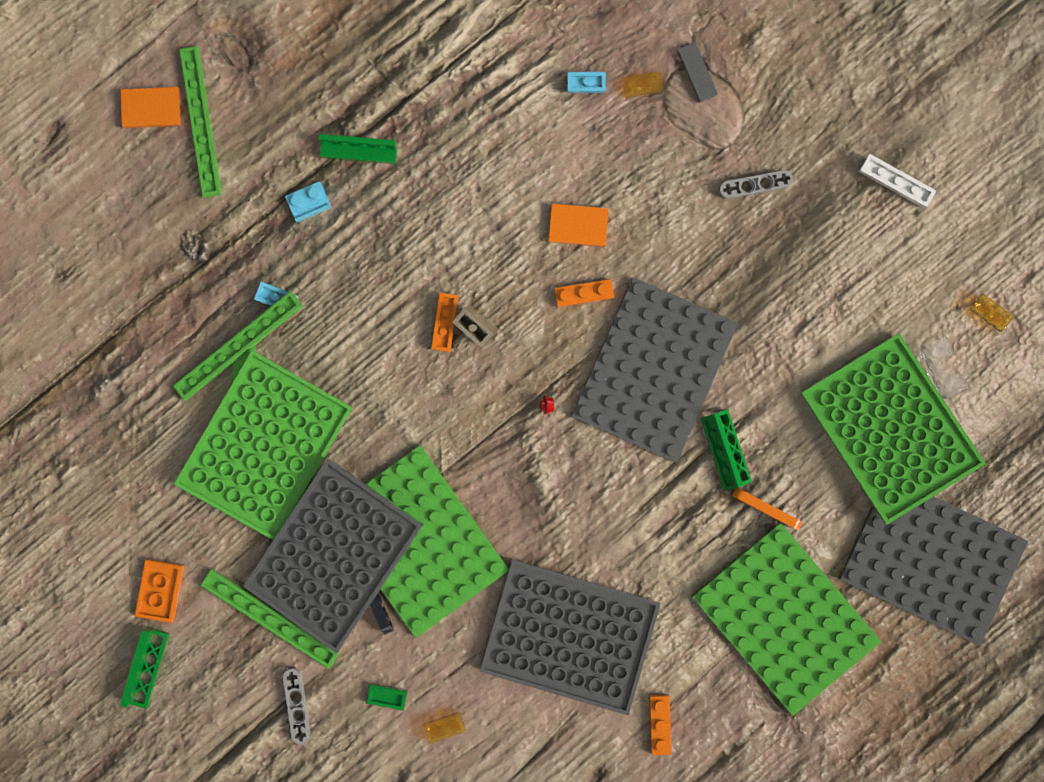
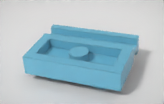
M320 181L285 196L297 223L332 208Z

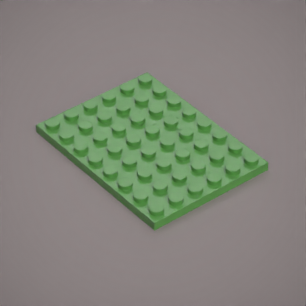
M900 333L800 393L885 525H888L986 464Z
M252 350L174 485L274 540L306 491L353 407Z
M421 445L367 483L369 487L424 524L381 588L415 638L509 571L508 566Z
M780 522L692 595L693 599L792 716L882 642Z

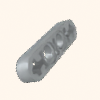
M782 170L725 181L719 187V195L723 199L729 200L786 189L792 184L793 176L789 171ZM782 175L784 176V178H788V181L785 184L783 183V181L777 182L775 184L776 187H774V180H779L782 177ZM763 178L768 179L770 182L769 188H763L760 185V180ZM749 182L751 184V191H743L741 188L742 183ZM737 183V190L731 191L730 195H728L727 192L723 191L726 188V186H728L729 189L735 188Z
M291 667L283 675L291 737L295 743L304 744L309 739L311 731L303 677L298 668ZM291 672H293L294 675H297V678L294 680V684H299V686L289 688V686L293 685L292 678H288ZM298 691L301 695L300 700H292L290 697L291 692ZM296 710L302 711L303 719L296 720L293 712ZM305 723V725L301 726V731L306 735L303 737V739H301V737L297 736L296 734L300 730L299 725Z

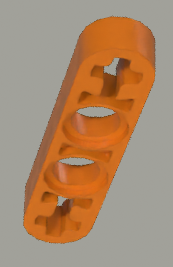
M735 488L731 495L797 531L802 524V521L739 488Z

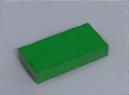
M370 683L366 704L404 711L408 690Z

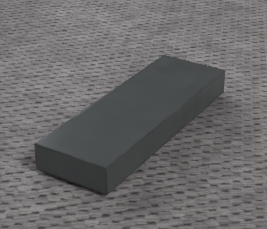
M696 42L678 49L677 52L699 103L717 96V90Z

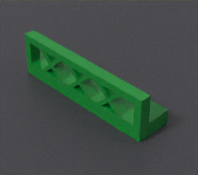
M319 134L321 158L394 165L397 163L398 145L396 140Z
M726 409L701 417L700 420L724 491L739 488L752 482L729 410ZM721 415L724 417L725 425L722 423ZM728 435H729L730 438H731V443H729V441H728V438H727ZM734 453L737 456V462L734 459ZM740 471L742 472L744 477L743 481H741Z
M150 627L141 631L120 706L128 708L134 705L144 709L149 707L170 633ZM154 634L163 637L162 643L158 647H155L152 642ZM153 652L157 660L154 665L150 666L147 661V655ZM148 670L151 681L145 685L141 676L142 673ZM141 689L146 695L145 702L135 700L136 693Z

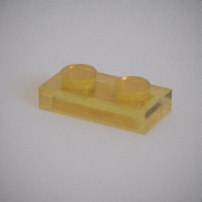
M660 71L622 79L625 98L660 93L664 90Z
M980 294L969 309L999 332H1003L1014 317L985 294Z
M460 712L423 724L429 744L466 732Z

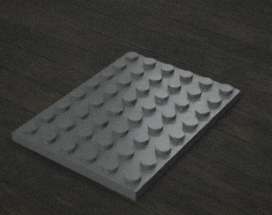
M633 277L572 417L678 463L738 323Z
M327 459L243 587L337 654L424 524L337 463Z
M934 496L888 525L884 524L872 505L838 579L981 646L1028 541Z
M512 559L480 672L629 716L661 603Z

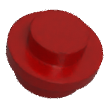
M547 395L543 396V399L540 400V410L545 415L554 411V400Z

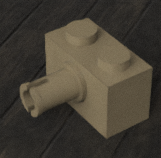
M468 305L452 322L462 331L452 344L455 347L461 342L457 349L462 351L465 345L470 340H473L481 348L497 329Z

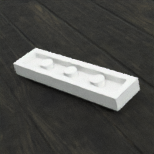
M871 154L867 155L858 171L924 209L928 207L936 193V190Z

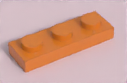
M611 279L555 288L558 308L614 299Z
M439 293L432 350L451 352L455 326L452 322L456 318L459 295Z
M649 695L651 754L671 755L670 696Z

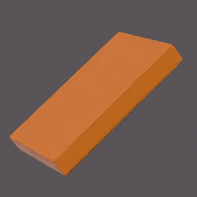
M178 87L121 89L122 127L125 129L181 126L180 89Z
M552 204L549 243L605 247L609 208Z
M145 559L134 617L168 623L174 622L184 565Z

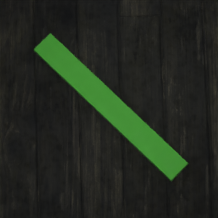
M198 46L179 49L201 194L203 198L221 196L222 189L200 50Z
M289 291L173 385L174 389L183 401H187L304 306L295 294Z
M213 568L210 569L200 586L329 669L339 655L340 651L336 654L277 610Z

